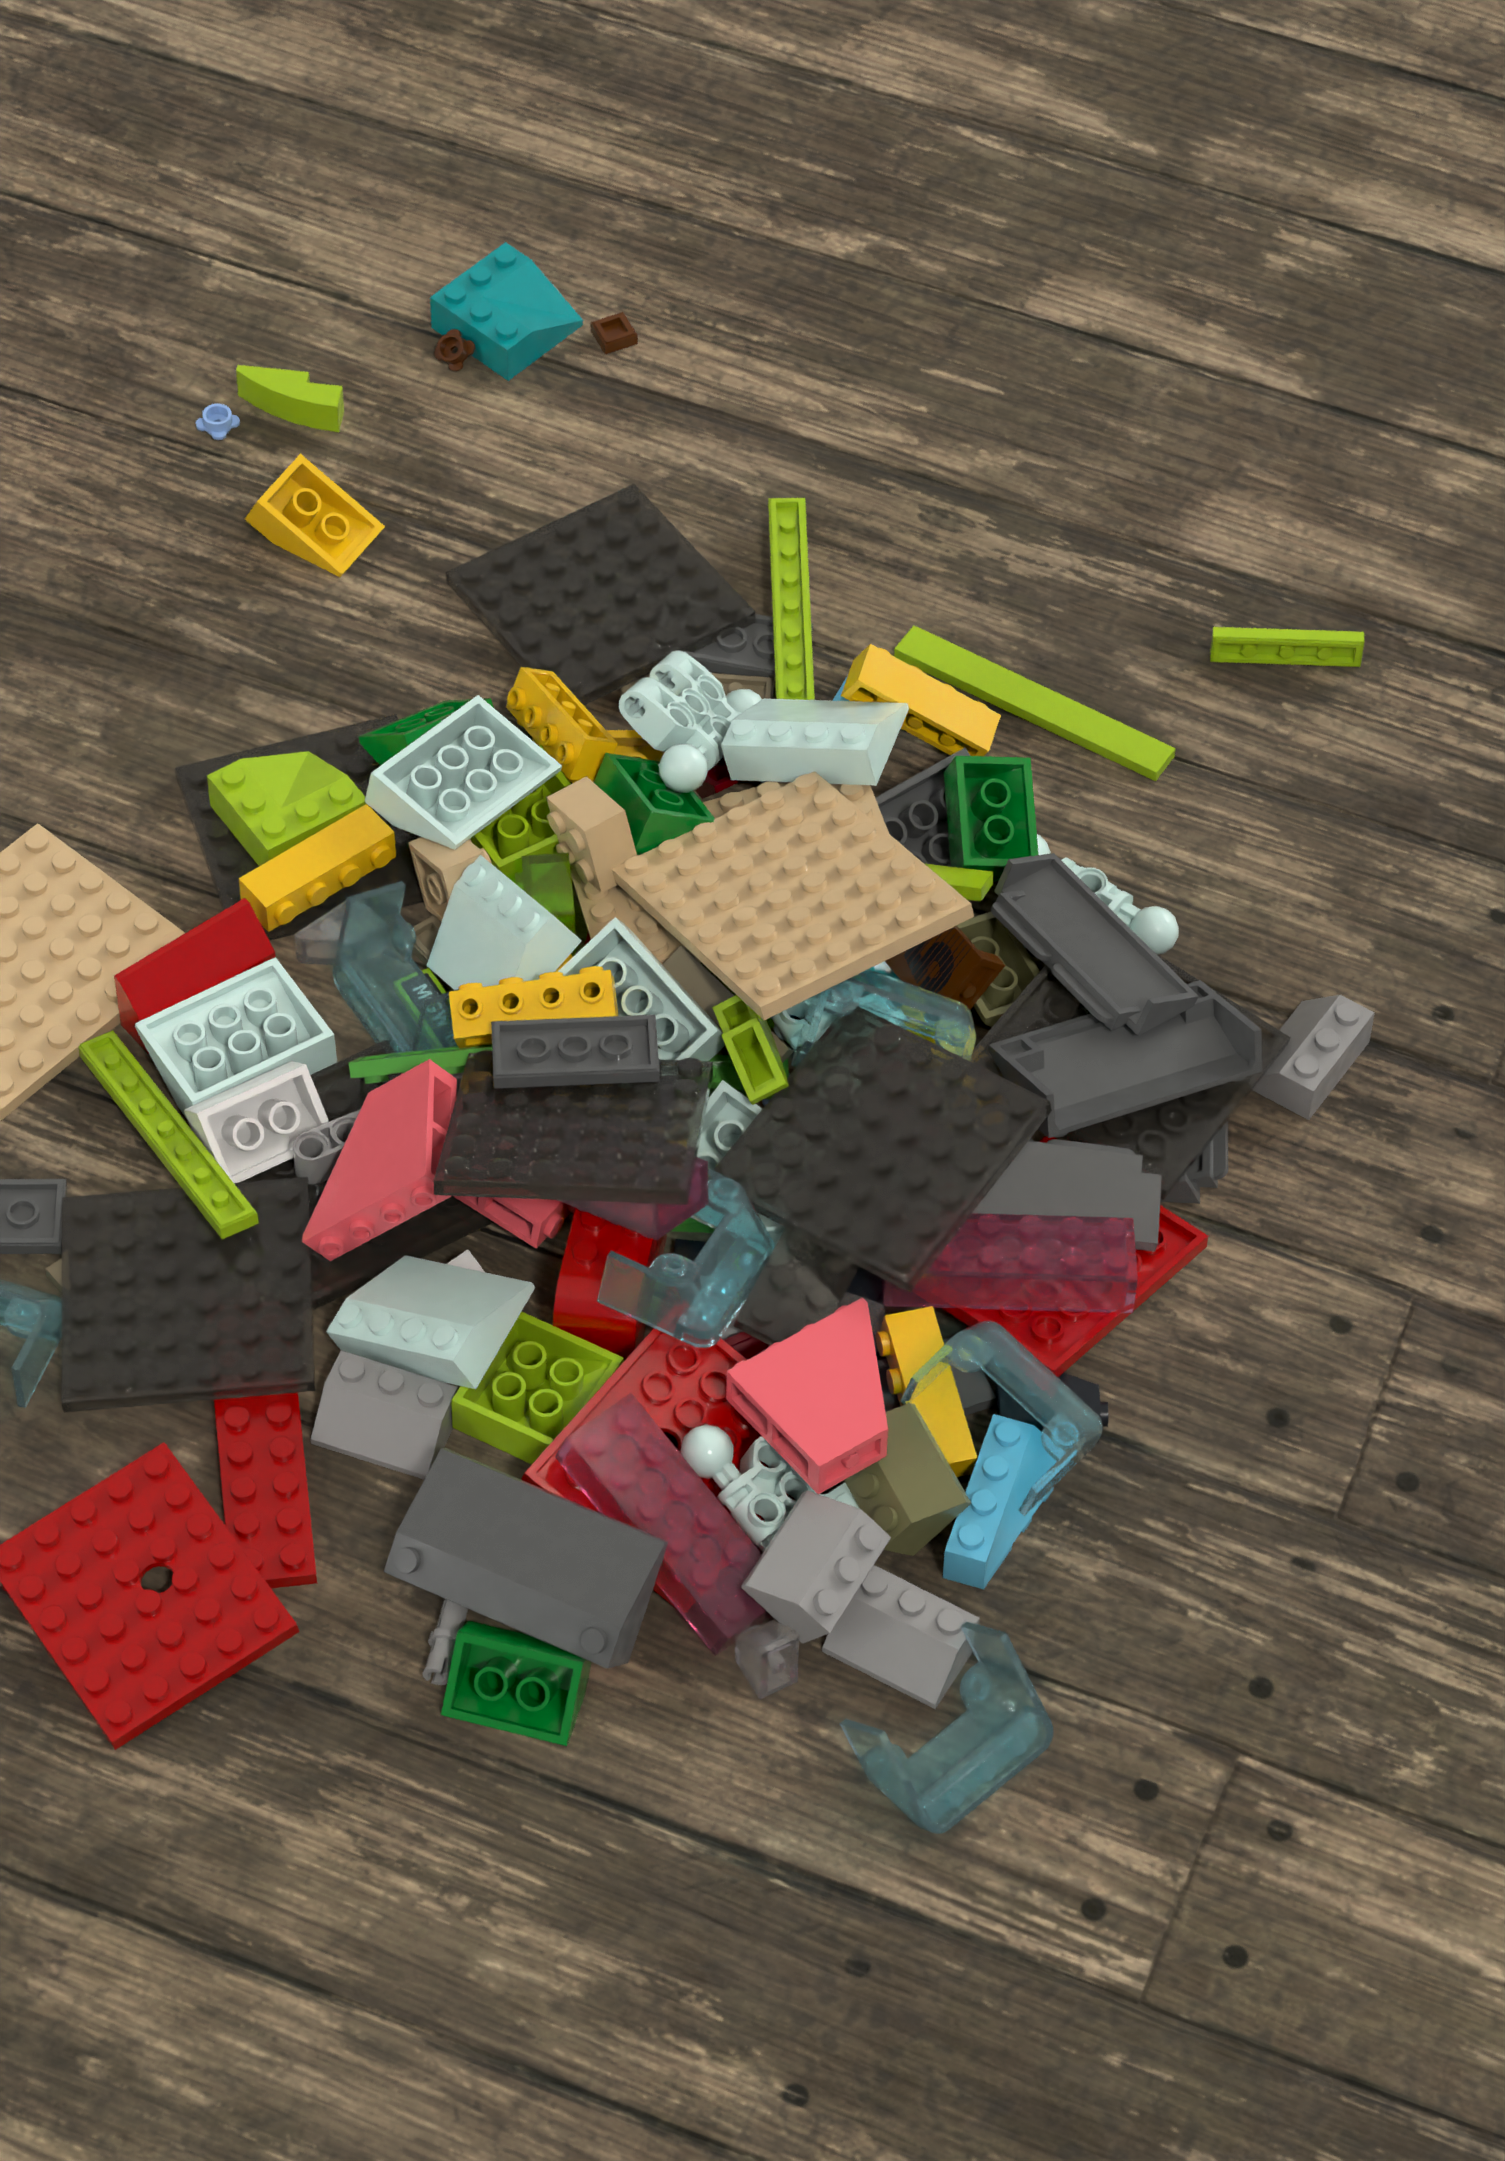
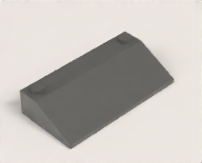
M1201 980L1187 984L1199 996L1195 1006L1139 1036L1126 1024L1111 1031L1103 1022L1096 1019L1090 1013L989 1044V1052L1028 1120L1048 1138L1063 1137L1069 1132L1227 1082L1242 1081L1247 1076L1263 1072L1261 1028Z
M441 1448L396 1532L384 1572L609 1669L629 1663L668 1541L447 1448Z

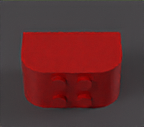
M590 1185L582 1186L557 1283L553 1312L554 1327L623 1357L624 1361L643 1341L667 1239L666 1197Z

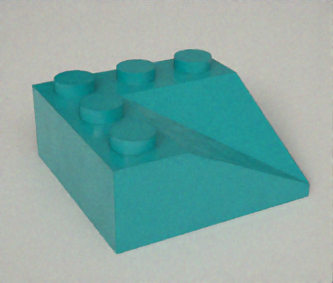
M506 242L430 297L431 328L442 336L451 329L459 330L462 338L466 341L471 340L475 344V352L471 356L507 381L583 326V319L529 257Z

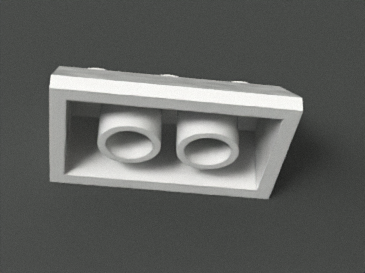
M293 1061L184 1109L191 1130L234 1184L294 1158L293 1142L295 1138L307 1130L329 1122L307 1065Z

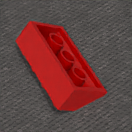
M246 898L114 975L120 1024L147 1054L149 1052L135 1028V1023L276 957L274 948Z

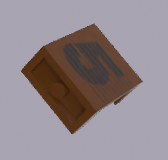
M957 925L885 961L933 1019L953 1025H958L1005 967L997 955L978 950Z

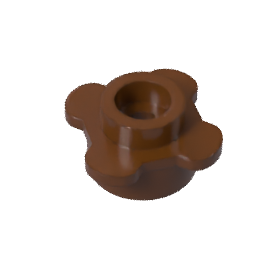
M451 329L438 341L434 355L436 359L444 360L448 363L450 370L458 372L463 368V362L468 355H472L475 352V344L471 340L466 341L462 338L459 330ZM457 347V352L453 353L452 350Z

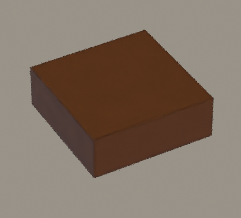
M623 312L590 322L591 333L605 355L638 344V335Z

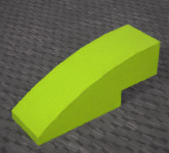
M237 365L238 396L253 406L295 424L320 430L340 431L344 414L342 386L310 383L309 372Z
M737 995L712 1007L723 1032L721 1036L750 1103L754 1105L788 1087L783 1063L767 1020H763Z

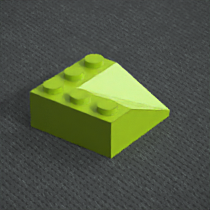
M562 771L558 772L470 838L475 846L479 849L483 848L487 852L492 865L520 888L536 881L560 860L556 851V845L559 844L558 837L547 819V815L551 812L546 797L571 785Z
M309 751L239 759L207 775L210 806L258 866L367 804L365 802L366 797L348 775Z
M521 1311L478 1387L471 1389L460 1386L452 1398L453 1428L533 1464L624 1362V1358Z

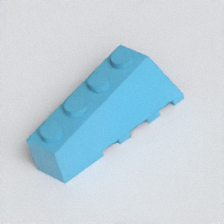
M993 1414L965 1492L971 1504L956 1517L945 1548L943 1578L984 1589L1012 1550L1014 1541L1021 1532L1024 1533L1031 1523L1032 1516L1043 1501L1045 1502L1052 1493L1059 1477L1062 1474L1064 1475L1071 1466L1072 1459L1034 1425Z

